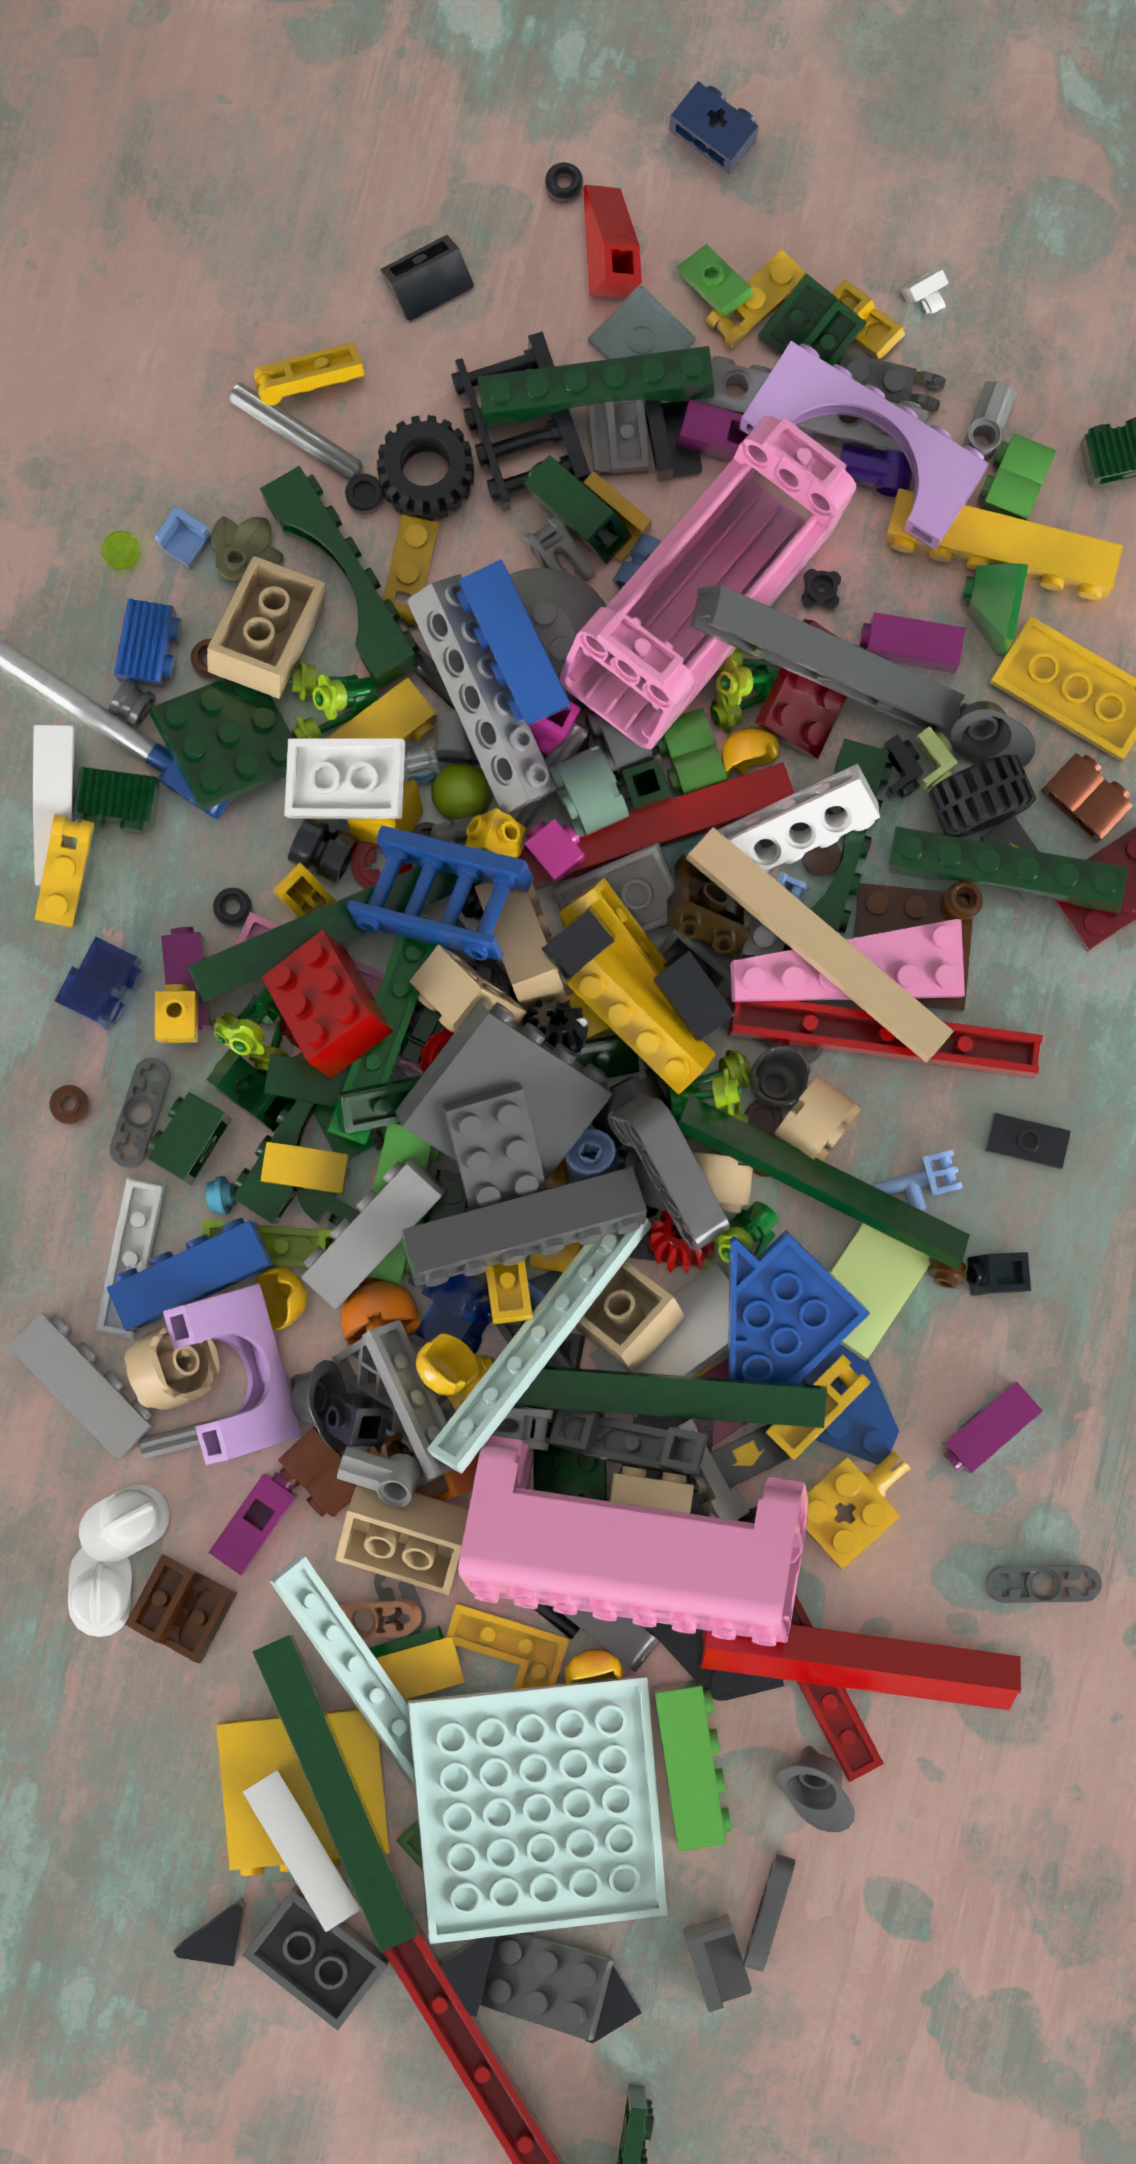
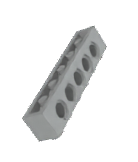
M714 356L711 359L714 397L697 399L695 401L744 414L772 370L760 365H751L750 368L735 365V362L729 358ZM731 384H740L746 389V393L743 396L734 397L727 392L726 388ZM911 401L891 402L897 407L899 405L909 407L918 415V420L926 424L929 411L921 409L919 404ZM824 415L808 419L796 425V427L819 443L840 448L843 447V444L881 453L885 450L903 452L891 436L880 431L876 425L861 418H858L854 423L847 424L842 422L838 415Z
M461 574L429 584L407 599V602L499 808L507 814L533 804L557 790V787L530 727L527 726L524 719L517 722L507 700L513 698L512 692L507 683L500 686L490 664L496 662L491 648L488 647L483 650L473 628L479 626L474 612L471 611L466 614L458 599L456 592L462 589L459 579L463 578Z

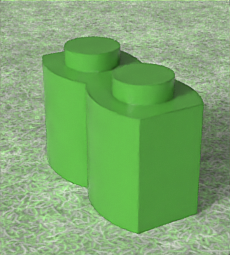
M1013 433L1009 443L1002 440L993 461L1000 464L995 477L987 475L979 494L980 497L985 498L982 509L1027 521L1056 450L1016 433Z
M700 708L680 715L657 742L658 744H656L661 757L667 755L672 769L667 770L666 773L673 793L680 791L681 795L727 781V774L704 709Z

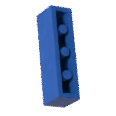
M500 559L459 579L462 589L456 592L458 599L466 614L473 611L479 626L473 628L482 649L490 647L494 654L496 662L490 664L499 685L507 683L512 692L513 698L507 700L516 721L519 722L524 719L527 726H531L571 707V703L503 560Z
M243 1218L235 1219L221 1227L223 1233L211 1239L208 1238L207 1234L199 1236L185 1244L187 1250L173 1256L172 1252L169 1251L151 1259L150 1263L152 1266L145 1270L137 1272L136 1268H132L114 1277L116 1283L106 1288L125 1331L134 1332L164 1318L163 1311L200 1301L275 1266L256 1222H244Z

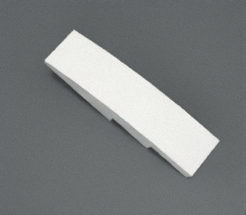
M34 725L33 839L36 886H41L54 815L67 816V820L77 822V817L73 813L76 769L74 768L75 728L73 725ZM64 835L63 845L76 847V838Z

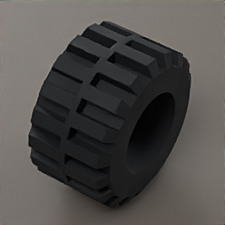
M419 415L411 417V424L406 425L404 421L396 424L397 431L393 433L389 430L385 435L386 443L384 445L380 444L378 450L379 460H377L380 485L388 503L392 502L394 509L400 514L406 511L410 517L417 518V515H420L429 521H432V515L439 514L440 519L448 517V510L453 509L456 512L461 508V500L463 498L467 500L471 493L470 486L474 484V462L469 441L464 440V433L459 428L456 430L452 429L450 421L444 419L442 423H438L436 416L428 415L427 421H420ZM420 452L437 453L449 465V470L444 478L428 486L417 485L409 481L403 473V468L413 455Z
M1008 754L990 758L967 767L943 779L928 793L944 834L959 838L1002 823L1028 809L1036 800L1019 756Z

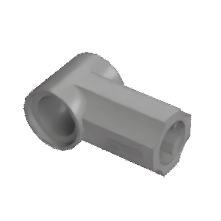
M1000 381L985 382L971 423L963 439L962 447L967 445L975 448L984 456L983 460L985 461L993 457L1001 441L1017 391L1013 390L1010 385ZM977 434L985 435L989 438L991 444L981 446L975 442L973 436Z
M347 1446L338 1469L337 1479L377 1491L379 1498L387 1505L404 1507L412 1499L422 1473V1467L414 1457L407 1454H395L387 1459Z

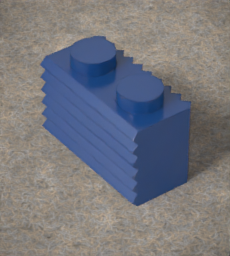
M127 599L114 670L117 680L126 681L127 679H132L137 684L163 688L165 678H172L175 656L170 655L171 642L179 640L182 623L181 618H176L177 613L173 606Z

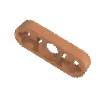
M408 1598L338 1603L341 1609L345 1610V1615L362 1639L403 1637L415 1631L421 1623L422 1615L419 1606ZM400 1608L403 1614H409L410 1620L404 1623L403 1627L398 1620L387 1621L383 1624L384 1616H391L399 1612ZM364 1609L371 1613L373 1626L369 1631H363L356 1626L354 1616L357 1610Z

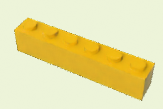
M898 489L884 542L891 543V547L897 551L913 553L914 549L929 553V557L936 561L951 562V559L966 562V567L972 570H976L978 565L1026 564L1028 565L1026 578L1040 581L1042 587L1054 591H1062L1063 587L1076 590L1080 597L1089 600H1100L1101 597L1107 598L1113 589L1123 549L1121 544L964 505L941 543L934 550L903 531L912 510L914 492Z

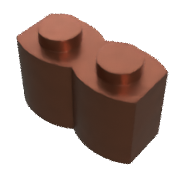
M1075 753L1040 791L1089 838L1098 843L1133 805L1128 800L1130 798L1129 792L1116 781L1109 783L1100 774L1102 768L1093 758L1088 755L1081 757Z
M311 1427L278 1459L284 1466L279 1471L280 1474L291 1482L294 1488L301 1484L307 1490L310 1496L306 1501L322 1517L326 1513L331 1517H335L351 1502L356 1488V1484L337 1479L338 1469L343 1456L339 1451H335L325 1444L316 1427Z

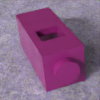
M690 399L683 415L675 446L731 462L739 445L748 436L747 433L739 429L743 414Z
M874 612L870 623L863 622L859 645L866 646L867 651L896 664L956 673L960 665L965 627Z
M193 927L170 929L171 935L161 936L165 985H189V991H195L199 996L186 966L206 958L204 937L200 932H194ZM199 997L198 1030L212 1029L210 1000L203 1003Z
M1017 1381L1011 1382L942 1442L943 1446L947 1449L943 1456L957 1472L964 1469L967 1473H973L1043 1411Z
M275 1472L272 1477L267 1473L263 1474L208 1553L239 1575H243L297 1499L298 1495L291 1491L293 1489L291 1482L278 1472Z

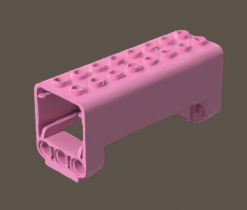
M771 416L763 417L739 445L732 461L610 603L606 607H600L577 633L559 675L564 688L642 748L652 749L736 649V647L690 627L698 598V588L723 585L771 607L832 534L856 490V484L851 475L845 471L847 465L785 417L781 421ZM751 468L756 469L812 512L813 515L808 521L804 520L752 480L754 471Z
M490 1436L481 1448L459 1559V1576L470 1592L475 1594L476 1599L491 1603H497L499 1598L514 1600V1605L529 1609H537L538 1604L554 1606L553 1611L567 1615H576L577 1610L593 1612L592 1616L594 1618L605 1621H616L617 1616L632 1618L633 1624L643 1627H656V1623L672 1625V1630L688 1634H694L696 1629L712 1631V1636L726 1640H735L736 1635L752 1637L753 1643L764 1646H776V1641L787 1643L807 1524L809 1500L805 1482L768 1477V1480H765L762 1500L758 1499L754 1524L530 1490L534 1456L528 1453L529 1446L518 1439Z

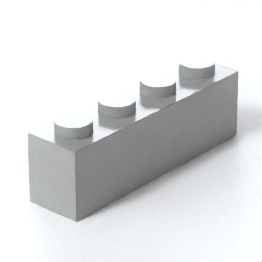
M413 1157L405 1165L397 1161L382 1177L388 1184L378 1194L371 1189L356 1205L361 1213L352 1222L345 1217L329 1234L335 1241L326 1250L318 1246L303 1262L308 1267V1270L301 1276V1279L335 1310L401 1241L403 1229L415 1226L446 1192L447 1189Z
M40 1313L7 1347L116 1460L122 1459L141 1438L155 1427L149 1420L153 1415L152 1412L142 1406L137 1398L131 1402L122 1392L126 1387L125 1384L111 1370L104 1374L95 1364L99 1359L97 1355L84 1342L77 1346L68 1337L67 1334L71 1329L57 1314L50 1318L47 1314Z

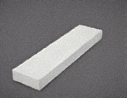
M130 1178L126 1180L95 1332L135 1339L136 1331H125L106 1287L115 1284L114 1277L124 1271L136 1268L137 1272H140L150 1267L167 1187L165 1185Z
M278 1770L244 1790L242 1793L324 1931H329L360 1911L361 1909Z

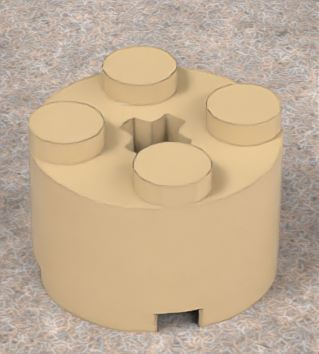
M817 1076L798 1099L799 1101L784 1118L773 1134V1137L801 1150L813 1160L817 1158L824 1161L829 1154V1151L824 1148L825 1145L830 1149L834 1148L846 1130L841 1124L845 1123L849 1126L862 1107L826 1080Z
M692 1150L722 1210L741 1213L742 1205H749L753 1168L746 1164L738 1163V1160L724 1153Z
M167 1325L140 1337L126 1351L124 1357L128 1378L133 1390L137 1394L139 1403L146 1408L154 1407L161 1410L174 1409L206 1395L212 1389L213 1385L211 1386L214 1376L218 1374L220 1367L218 1352L212 1340L173 1350Z

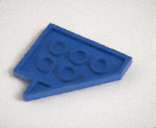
M787 1230L758 1257L733 1235L730 1238L728 1379L798 1384L870 1315V1312Z
M839 1344L798 1384L812 1385L842 1354L851 1362L849 1366L859 1376L863 1374L871 1383L815 1440L879 1465L890 1455L899 1430L869 1360L864 1361ZM839 1377L830 1384L840 1395L848 1388Z

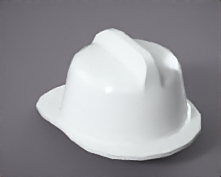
M135 1484L113 1493L94 1504L85 1512L79 1526V1539L82 1548L91 1558L99 1562L115 1563L128 1558L163 1536L169 1525L170 1511L167 1501L159 1491L148 1485Z
M81 1548L72 1559L69 1570L68 1609L70 1618L75 1626L85 1634L96 1637L112 1635L120 1630L129 1618L132 1590V1569L129 1558L115 1563L99 1562L91 1558Z

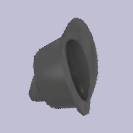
M978 701L970 705L963 703L960 706V715L952 726L949 737L952 747L957 752L975 763L1008 754L1018 755L1023 767L1029 764L1035 754L1036 743L1032 733L1024 725L1008 716L994 702Z
M323 1360L317 1363L312 1371L296 1374L291 1378L293 1410L300 1420L316 1426L327 1446L335 1451H344L348 1445L325 1431V1417L330 1406L332 1393H347L339 1367L333 1361Z
M807 1746L790 1766L782 1768L777 1774V1783L781 1790L787 1795L800 1816L815 1828L827 1832H841L849 1829L854 1822L855 1810L842 1789L841 1768L832 1758L819 1754L812 1746Z

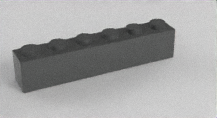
M630 1167L405 1228L402 1231V1243L415 1286L426 1284L427 1287H434L444 1284L449 1280V1277L464 1273L465 1276L481 1274L488 1269V1266L503 1263L505 1266L518 1264L524 1261L528 1255L539 1252L542 1255L555 1254L563 1250L564 1246L576 1242H579L581 1245L591 1244L600 1240L603 1237L602 1235L616 1231L618 1234L631 1233L639 1229L641 1224L645 1223L647 1208L634 1169Z

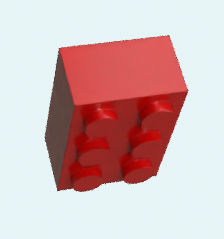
M321 930L261 977L307 1062L330 1079L393 1032L347 949L324 930Z

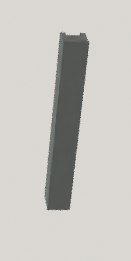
M723 585L698 588V598L690 625L691 628L922 730L930 726L935 732L936 726L950 731L956 722L961 701L964 700V694Z

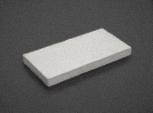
M717 1263L672 1295L686 1317L638 1368L636 1373L693 1376L728 1351L729 1279ZM601 1348L590 1354V1357L600 1370L629 1372Z

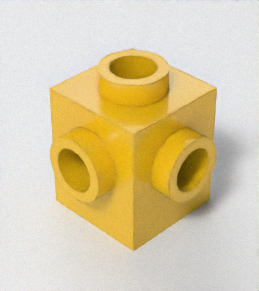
M495 808L471 820L466 829L468 837L465 846L518 858L523 850L522 840L526 827L514 820L509 813L505 814L498 808Z

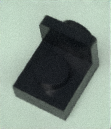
M1028 1252L996 1253L968 1257L966 1274L968 1276L967 1282L970 1287L971 1296L1031 1291Z

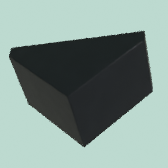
M590 905L541 949L567 980L615 941L616 935L592 905Z
M242 1897L178 1944L173 1950L177 1958L234 1966L238 1959L246 1903Z
M496 1936L473 1939L441 1959L440 1967L466 2011L471 2016L477 2017Z
M614 1961L594 2040H585V2042L595 2043L642 2013L640 2004Z

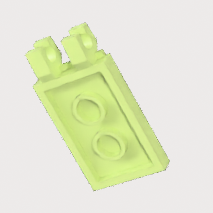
M862 1223L830 1273L869 1310L870 1315L840 1344L866 1361L930 1266L931 1262L928 1261L930 1256Z

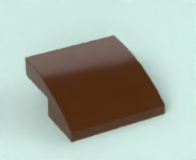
M162 1554L125 1625L152 1641L163 1644L191 1661L201 1664L237 1592Z

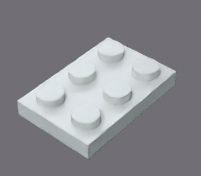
M288 739L284 816L287 818L402 819L405 741L403 739Z

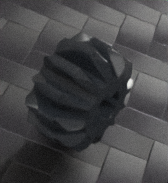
M554 996L549 1003L538 999L534 1007H528L527 1013L523 1018V1027L526 1023H530L546 1036L545 1041L555 1047L560 1043L574 1054L581 1053L585 1046L588 1032V1020L583 1018L582 1008H571L570 999L564 1003H559Z

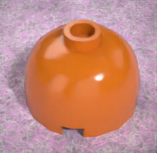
M372 1277L367 1278L360 1283V1287L356 1288L344 1300L342 1305V1332L348 1345H352L363 1338L362 1335L369 1330L399 1319L407 1336L414 1334L421 1327L418 1308L413 1296L406 1288L397 1283Z

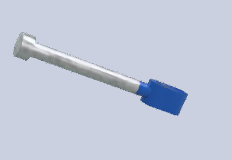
M0 630V667L161 772L158 780L163 785L199 808L167 748L5 642L7 634ZM231 800L206 809L203 812L218 820Z

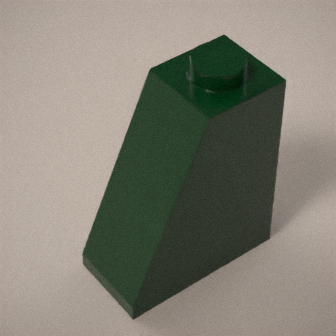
M548 455L544 461L536 463L529 471L528 478L523 483L526 488L606 565L632 537L615 512L551 455Z

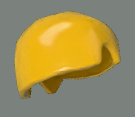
M748 727L735 731L725 739L721 751L722 762L728 777L731 776L732 768H735L740 775H745L750 766L766 765L772 763L780 756L779 743L776 737L765 729L758 727Z
M279 1266L266 1269L258 1274L253 1285L260 1284L262 1294L267 1303V1312L273 1331H279L294 1324L306 1310L308 1302L307 1292L302 1281L290 1269Z
M441 1333L432 1341L427 1342L416 1356L415 1365L420 1378L426 1387L439 1395L459 1394L479 1374L478 1360L472 1350L459 1338L446 1333Z
M600 1649L586 1650L574 1656L565 1667V1683L570 1684L573 1682L609 1678L623 1679L624 1669L621 1661L610 1652Z

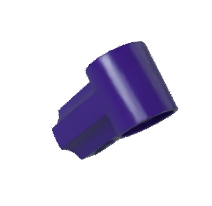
M843 444L840 460L847 465L845 471L851 475L855 483L874 487L876 492L893 498L896 497L899 488L909 491L912 472L903 452L885 450L881 453Z

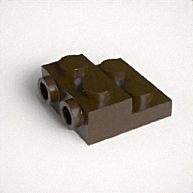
M682 854L675 863V889L667 899V925L673 927L684 938H698L707 942L719 953L736 954L751 934V913L686 859V855Z

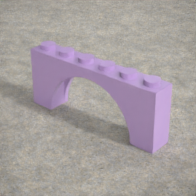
M791 341L743 414L739 429L749 435L765 416H771L780 421L785 417L796 426L801 422L818 416L848 415L861 418L878 426L899 445L907 458L913 476V505L903 531L936 550L983 477L989 463L983 460L984 456L975 448L967 445L962 447L952 441L950 434L936 425L930 427L918 420V415L909 407L904 405L897 407L886 400L884 393L878 388L869 384L863 386L852 379V374L838 364L831 366L821 360L818 352L806 344H800L799 346Z

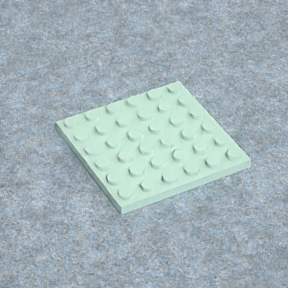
M646 1675L408 1701L426 1918L430 1944L668 1915L648 1680Z

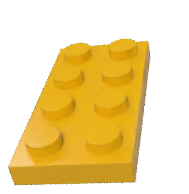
M1030 616L991 679L990 684L1122 762L1136 741V678L1033 616Z

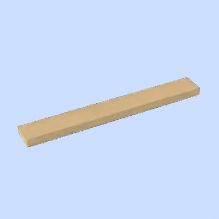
M714 827L688 854L686 859L923 1061L927 1063L954 1032Z

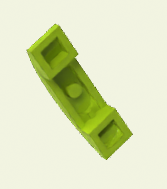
M203 1219L202 1235L207 1234L208 1238L211 1239L223 1233L221 1227L231 1221ZM257 1224L275 1266L308 1268L303 1262L315 1249L320 1246L326 1250L335 1241L329 1235L333 1230Z

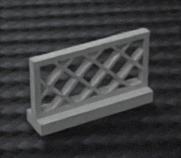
M399 1319L369 1330L362 1335L363 1338L333 1356L332 1359L341 1371L347 1393H366L393 1411L392 1423L388 1421L386 1433L391 1436L401 1433L403 1438L398 1443L400 1452L403 1443L409 1447V1451H412L414 1454L413 1457L420 1463L422 1473L415 1489L417 1491L441 1476L454 1471V1469L434 1458L427 1450L447 1422L433 1391L425 1386L417 1372L415 1365L416 1353ZM348 1358L358 1363L357 1375L354 1374ZM369 1371L377 1375L376 1387L368 1383Z

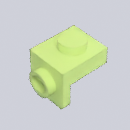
M929 726L917 735L914 741L916 747L935 770L921 782L920 788L923 792L953 775L952 771L958 764L957 760L950 753L953 747L946 736L940 731L935 733Z

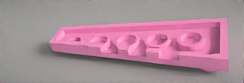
M961 919L847 939L849 943L914 998H961L965 996ZM794 950L734 960L730 963L732 1002L852 1000Z

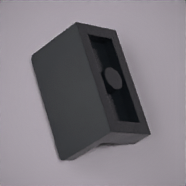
M448 235L380 269L385 282L395 293L407 320H412L474 287L460 249Z
M644 400L645 418L657 482L699 475L702 472L699 452L675 446L683 415L689 401L661 403V401Z
M690 951L672 957L664 964L665 969L653 979L696 1041L705 1039L735 1015Z

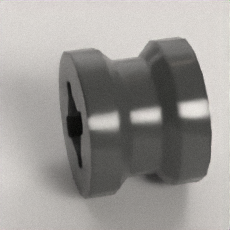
M127 679L115 693L108 710L115 715L122 714L127 718V722L136 728L149 714L150 708L155 703L156 696L150 691H141L138 689L135 681Z

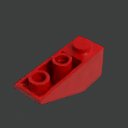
M584 185L589 296L625 299L642 283L640 245L621 188Z

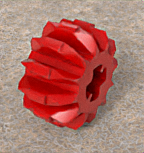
M663 1210L662 1215H660V1221H653L651 1237L649 1238V1249L655 1253L654 1259L657 1265L667 1263V1269L670 1273L676 1267H682V1270L687 1275L691 1265L702 1270V1267L705 1265V1259L712 1258L715 1241L713 1240L700 1250L694 1251L682 1238L670 1214Z

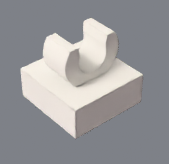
M931 270L899 290L905 302L920 301L925 313L931 312L933 314L946 306L937 290L949 284L943 270Z

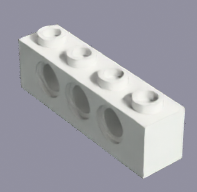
M857 763L717 831L768 873L771 868L782 863L791 864L798 861L804 856L805 852L818 846L825 848L839 840L840 836L852 830L862 831L867 829L876 819L880 818L878 801ZM831 806H841L844 808V811L837 815H831L826 812ZM799 822L809 825L804 831L791 829L792 825ZM762 839H769L774 842L773 845L767 848L756 845Z

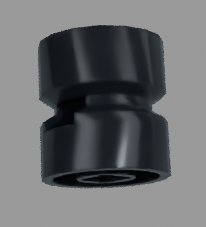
M305 818L291 845L288 861L296 865L301 863L307 870L314 866L317 868V875L339 883L350 864L358 838L340 829L332 833L329 831L327 823L318 819Z

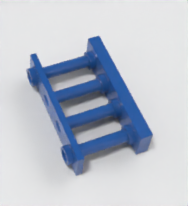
M381 825L376 840L387 860L369 903L364 904L352 900L348 903L347 908L356 925L370 933H377L380 930L435 945L439 944L443 947L463 951L471 958L477 960L490 958L501 961L503 953L492 933L508 893L514 891V889L528 892L533 876L526 860ZM410 863L421 866V873L404 913L384 909L401 865ZM442 871L457 875L458 879L440 922L420 918L419 916L436 875L441 874ZM478 880L492 883L494 888L477 930L472 931L456 927L472 884L477 883Z

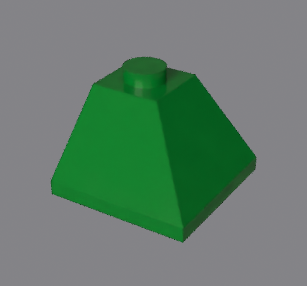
M1026 564L978 565L973 577L966 576L962 599L968 600L966 612L995 655L999 657L1006 655L1014 641L1028 565Z

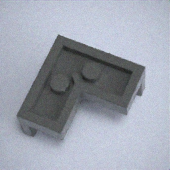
M728 1914L683 1929L709 2013L724 2008L723 2002L752 1992Z

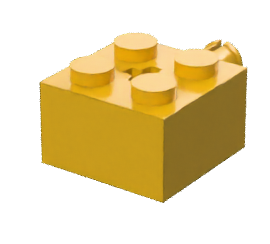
M894 1450L869 1474L866 1472L862 1473L848 1457L844 1456L806 1490L809 1500L806 1532L837 1567L842 1570L901 1517L884 1498L886 1496L885 1491L906 1471L910 1470L906 1462L901 1461L890 1471V1468L901 1459ZM837 1504L843 1506L850 1504L852 1506L849 1512L852 1518L849 1522L842 1519L838 1522L835 1520L838 1514L835 1509Z

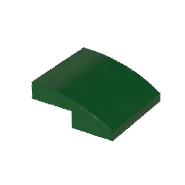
M805 272L758 335L782 354L791 341L799 346L800 344H806L818 352L821 360L833 366L867 322Z

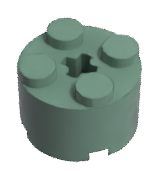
M598 745L548 767L557 787L555 791L563 808L566 807L570 815L571 825L579 838L629 817L622 794H619L616 786L617 781Z

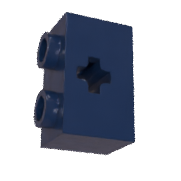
M697 81L671 114L669 130L730 174L757 140L759 125L756 124L755 118L743 108L736 109L727 103L725 96L717 88L711 85L706 87Z

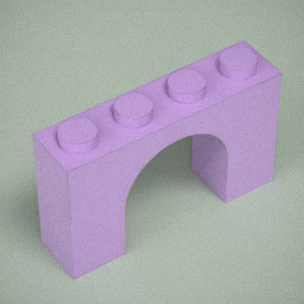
M260 1284L163 1311L173 1350L206 1340H219L230 1345L239 1354L246 1368L248 1378L247 1393L239 1409L227 1417L195 1426L206 1465L230 1460L302 1436L299 1418L293 1410L288 1377L284 1372L278 1351L277 1338L273 1333L267 1312V1303L262 1294Z

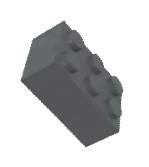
M296 1884L242 1955L337 2031L389 1963L383 1952H380L379 1949L344 1922L325 1932Z

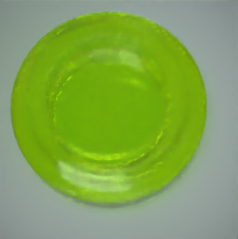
M115 531L104 539L101 552L109 566L122 570L130 568L137 562L140 556V545L131 533Z

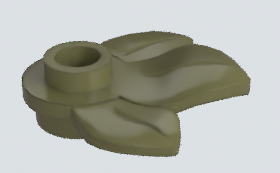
M223 516L215 523L211 533V545L218 553L216 556V569L224 579L230 582H240L253 556L277 565L281 563L284 555L279 550L268 546L271 538V526L268 519L252 517L243 521L238 526L232 520ZM239 559L242 562L239 564H232L228 560Z

